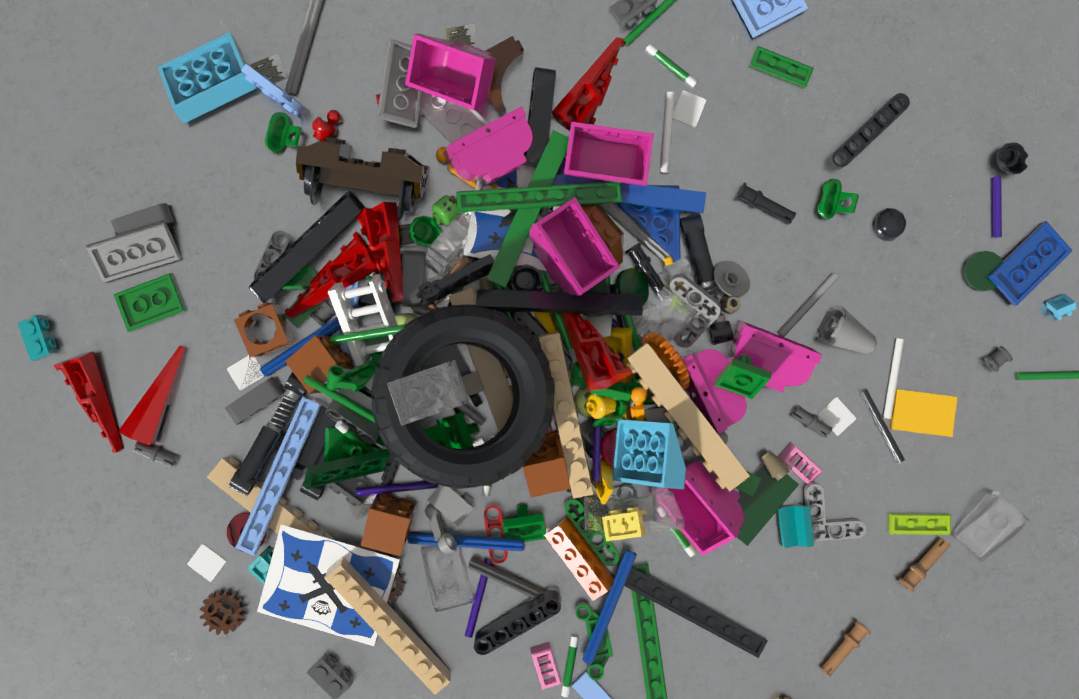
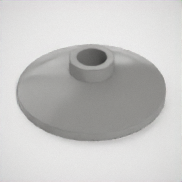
M722 261L715 267L714 279L722 292L728 296L742 297L749 291V276L739 264L733 261Z

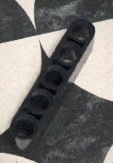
M534 68L528 114V124L532 130L533 139L530 148L524 153L527 160L523 164L524 166L537 167L548 143L556 70Z
M898 93L890 98L830 154L828 165L834 170H840L847 166L909 107V97L906 94ZM895 100H899L901 102V109L897 108L894 105ZM880 113L886 115V123L880 120ZM865 127L872 130L871 137L865 134ZM850 141L857 143L858 149L856 151L851 149ZM836 155H840L843 158L842 164L836 163Z
M555 590L546 591L479 630L474 639L475 652L479 655L489 654L558 614L561 610L560 594ZM550 600H554L557 603L550 605L547 602ZM533 610H536V611H538L539 613L536 614V615H534V614H531L530 612L533 611ZM516 620H518V621H521L522 623H521V624H514L513 622L516 621ZM501 630V631H504L505 633H504V634H498V633H496V631ZM484 640L487 643L481 644L479 641Z

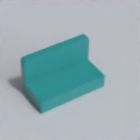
M797 504L778 508L782 547L814 546L810 506Z

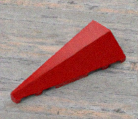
M616 37L553 109V116L568 131H570L571 122L595 123V112L597 107L602 105L612 78L610 75L613 65L618 63L619 59L616 57L620 47L625 44L622 38Z
M382 202L373 208H364L355 217V220H359L362 226L360 231L362 235H366L369 241L368 248L379 272H383L385 276V285L387 288H390L394 296L392 301L399 302L403 301L404 297L397 203Z
M357 231L353 233L352 241L347 246L343 245L340 248L341 253L333 261L329 260L309 282L311 286L304 294L300 293L297 296L298 301L290 309H285V313L289 318L292 319L329 298L328 291L334 284L342 282L344 288H347L378 270L368 245Z
M561 313L588 391L606 389L632 373L629 367L626 368L621 363L620 356L617 353L614 354L608 348L607 341L588 320H584L577 313Z
M179 345L120 427L119 433L148 445L155 444L166 406L171 401L187 347Z
M93 351L53 365L56 371L61 370L67 378L64 381L65 384L72 386L76 394V400L92 423H98L102 429L100 434L103 438H108L112 452L117 453L122 450L123 446Z

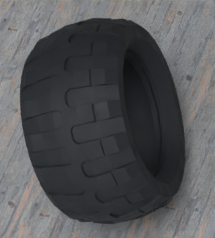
M462 304L439 307L420 315L407 323L387 344L374 373L371 389L372 411L381 439L389 452L402 466L433 484L457 489L474 488L494 484L514 474L539 450L552 423L555 383L546 354L525 327L504 313L494 309ZM455 344L473 345L491 353L506 369L513 390L512 409L503 428L489 441L476 447L464 449L446 447L428 437L419 426L411 404L412 383L420 365L434 351Z

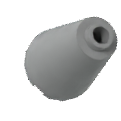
M835 306L836 310L833 313L829 311L819 327L821 337L818 336V340L820 342L863 354H868L875 350L877 346L876 337L845 308Z

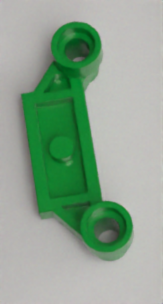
M383 351L372 353L371 361L347 372L341 366H331L327 373L326 387L333 391L342 388L350 389L354 392L365 388L366 383L374 376Z
M577 361L573 366V375L570 382L574 386H583L587 389ZM635 374L630 383L618 381L606 389L589 392L596 396H607L618 401H629L632 395L631 391L635 387L643 388V386L639 382L641 377Z
M581 602L575 608V615L579 620L586 622L590 641L600 615L590 608L587 603ZM581 608H586L585 612H580L579 610ZM608 628L593 663L588 666V675L592 680H600L603 677L604 666L609 657L613 656ZM594 667L599 668L597 671L592 670Z

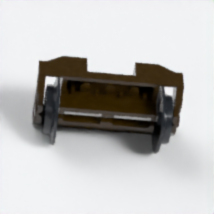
M326 138V141H319L306 147L298 146L296 170L299 174V179L304 180V194L310 196L311 204L314 206L318 203L323 184L400 196L398 214L401 220L406 212H412L415 198L422 199L427 184L429 166L423 165L412 155L406 154L404 149L388 148V151H382L381 162L365 161L364 164L363 159L349 158L351 145L346 144V140Z

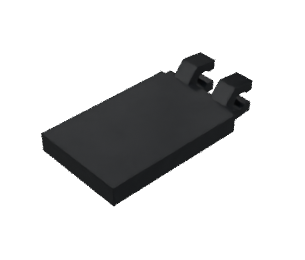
M489 254L440 279L436 283L427 281L420 285L416 297L420 299L424 295V301L421 303L422 307L434 304L436 301L488 275L494 263L493 257Z
M455 345L445 346L434 351L420 365L423 372L453 395L454 392L451 386L454 384L453 380L471 373ZM435 391L444 407H452L455 414L462 413L465 415ZM477 393L469 396L475 407L483 403Z
M323 405L298 458L297 466L291 475L296 480L301 479L308 466L314 465L325 443L326 427H335L337 423L326 414L327 408ZM290 421V423H289V425H288V427H287V429H286V431H285V433H284L282 439L280 440V442H279V444H278V446H277V448H276V450H277L276 454H277L278 451H279V448H280V446H281V444H282V442H283V439H284V437H285V435H286V433H287V430H288V428H289V426H290V424H291V421Z

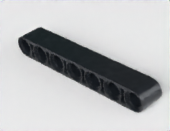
M351 191L345 193L266 268L248 288L263 303L267 302L345 228L365 206Z

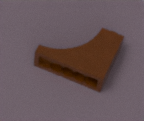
M513 36L485 50L496 58L488 97L499 116L506 113L501 93L505 76L510 68L523 58V46L519 40L515 41Z

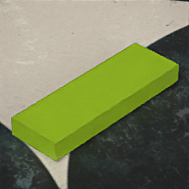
M889 513V534L951 535V514Z

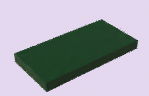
M384 449L308 466L304 479L305 488L310 489L383 472L390 457L389 450Z
M764 462L754 473V475L762 479L753 497L742 491L738 492L741 497L737 501L743 510L744 522L739 529L740 533L737 538L747 546L799 485L788 474L779 481L775 477L772 478Z

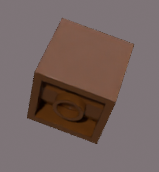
M273 302L260 304L257 306L258 310L243 311L238 314L239 318L234 319L250 358H259L296 342L286 317L283 315L281 306L273 304ZM262 315L273 319L276 325L273 339L266 344L256 339L253 331L256 320Z
M315 335L285 361L309 394L322 392L303 382L306 375L325 384L328 380L327 373L331 366H341L345 372L355 368L351 363V357L340 349V343H331V336Z
M558 432L545 435V440L539 450L523 466L531 498L571 489Z
M386 493L377 494L369 509L361 546L401 556L408 540L416 504L408 499L393 498Z

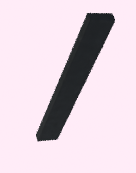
M477 289L476 305L497 311L640 316L643 313L642 294L583 293L577 296L570 295L567 292Z
M634 567L631 568L624 585L625 587L757 658L760 657L768 642L766 638Z

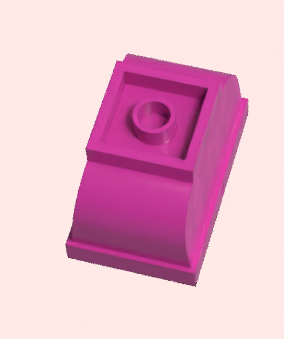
M420 33L414 34L405 85L471 110H478L480 105L488 101L496 58L487 51L458 41L452 42Z
M521 106L448 145L443 155L447 162H451L456 173L462 179L467 181L482 180L484 186H487L517 170L527 161L524 153L530 148L533 135L525 118L527 115L523 107Z
M571 122L564 175L646 186L654 133Z
M575 197L533 224L529 231L535 246L533 250L554 283L558 282L570 295H582L620 268Z
M741 320L736 325L735 329L737 332L732 342L733 356L736 360H738L740 355L750 356L752 358L751 365L771 372V379L765 385L769 388L783 393L786 385H802L810 378L815 365L819 364L822 354L814 348Z
M714 349L682 356L681 358L687 367L690 377V385L685 391L689 392L690 399L694 404H697L699 411L708 419L709 424L717 434L728 430L727 427L740 421L745 415L747 409L746 399L744 396L716 387L714 383L715 378L735 357L725 358L721 352Z
M693 462L686 467L684 489L655 487L650 494L703 556L738 536L740 533L739 529L744 522V513L737 501L741 497L735 489L729 491L726 487L722 489L715 481L718 477L713 471L709 473L702 462Z

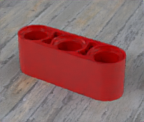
M497 503L488 504L484 510L487 537H492L490 531L498 528L502 533L498 538H506L502 522L504 520L503 511ZM490 508H495L498 510L499 515L491 518L487 511ZM489 549L490 559L496 564L503 563L508 557V550H503L504 556L497 558L493 554L495 549Z

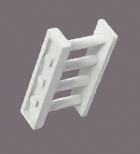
M380 274L375 275L369 281L370 285L347 290L341 282L334 284L328 291L344 334L398 325L386 294L385 282L381 280ZM373 293L377 303L354 309L351 307L349 298ZM380 312L383 323L366 327L358 325L356 317ZM396 334L388 335L390 341ZM364 339L347 342L356 366L364 364L369 358V354L384 351L389 343L384 342L368 346L365 344Z

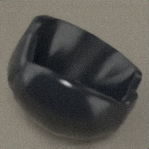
M1006 143L998 151L996 161L999 169L1008 174H1021L1028 167L1025 161L1029 155L1019 143Z
M886 208L876 216L873 229L879 238L884 241H893L904 232L906 219L899 210Z
M528 264L520 265L513 270L510 276L511 287L515 291H537L542 284L541 274L534 266Z

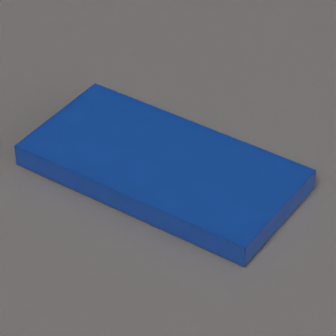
M1044 221L988 275V278L1013 306H1017L1073 250L1047 221Z

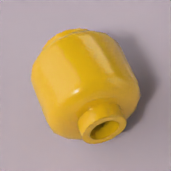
M590 394L586 400V409L593 418L601 419L615 412L617 402L611 397Z

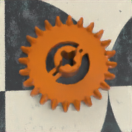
M655 332L646 334L642 339V345L644 343L649 344L682 389L686 390L690 385V377L680 354L660 334Z

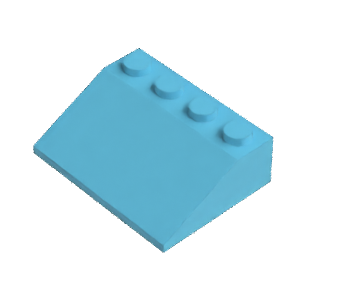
M230 32L158 66L172 109L183 123L193 120L256 89V86L245 79L246 74L241 71L246 63Z
M618 421L612 480L661 488L684 489L686 467L674 425L672 423L647 421Z

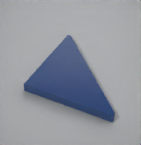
M651 185L679 189V185ZM616 203L676 261H680V211Z

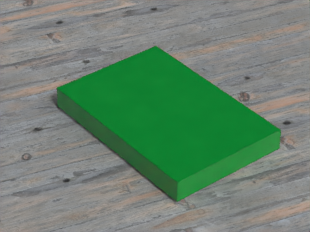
M172 273L113 294L127 332H132L186 311Z

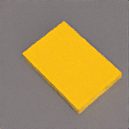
M896 389L891 429L953 437L958 397Z

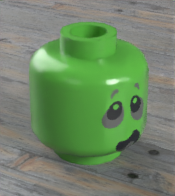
M444 195L432 205V217L438 224L450 225L461 216V213L457 211V198L453 195L451 197Z

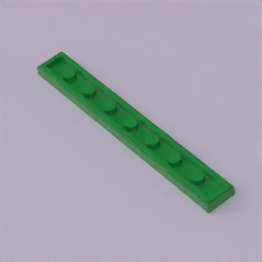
M555 130L552 131L528 187L552 185L568 149V136ZM541 208L517 209L486 280L504 288L506 287L530 234L529 231L535 223Z
M619 182L456 191L458 213L560 207L574 197L580 205L622 202L621 183Z
M648 562L633 564L632 567L650 576ZM631 590L647 699H667L654 602Z

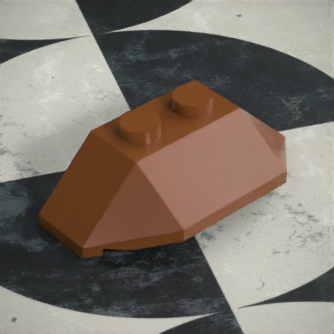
M599 204L581 205L611 254L620 265L623 262L624 233Z

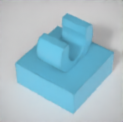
M1065 293L1046 301L1047 308L1053 312L1054 317L1059 321L1062 320L1061 315L1071 316L1072 311L1077 309L1076 302Z

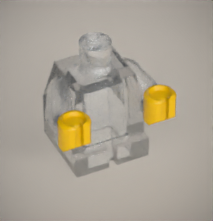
M671 256L664 258L665 271L659 273L661 281L668 278L669 282H671L672 277L676 274H684L687 277L695 275L688 256L682 257L680 261L674 260ZM682 281L677 282L676 287L682 286Z

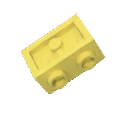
M639 507L627 508V512L622 513L620 509L609 511L610 515L602 517L606 541L646 535L642 515L647 514V510H639Z

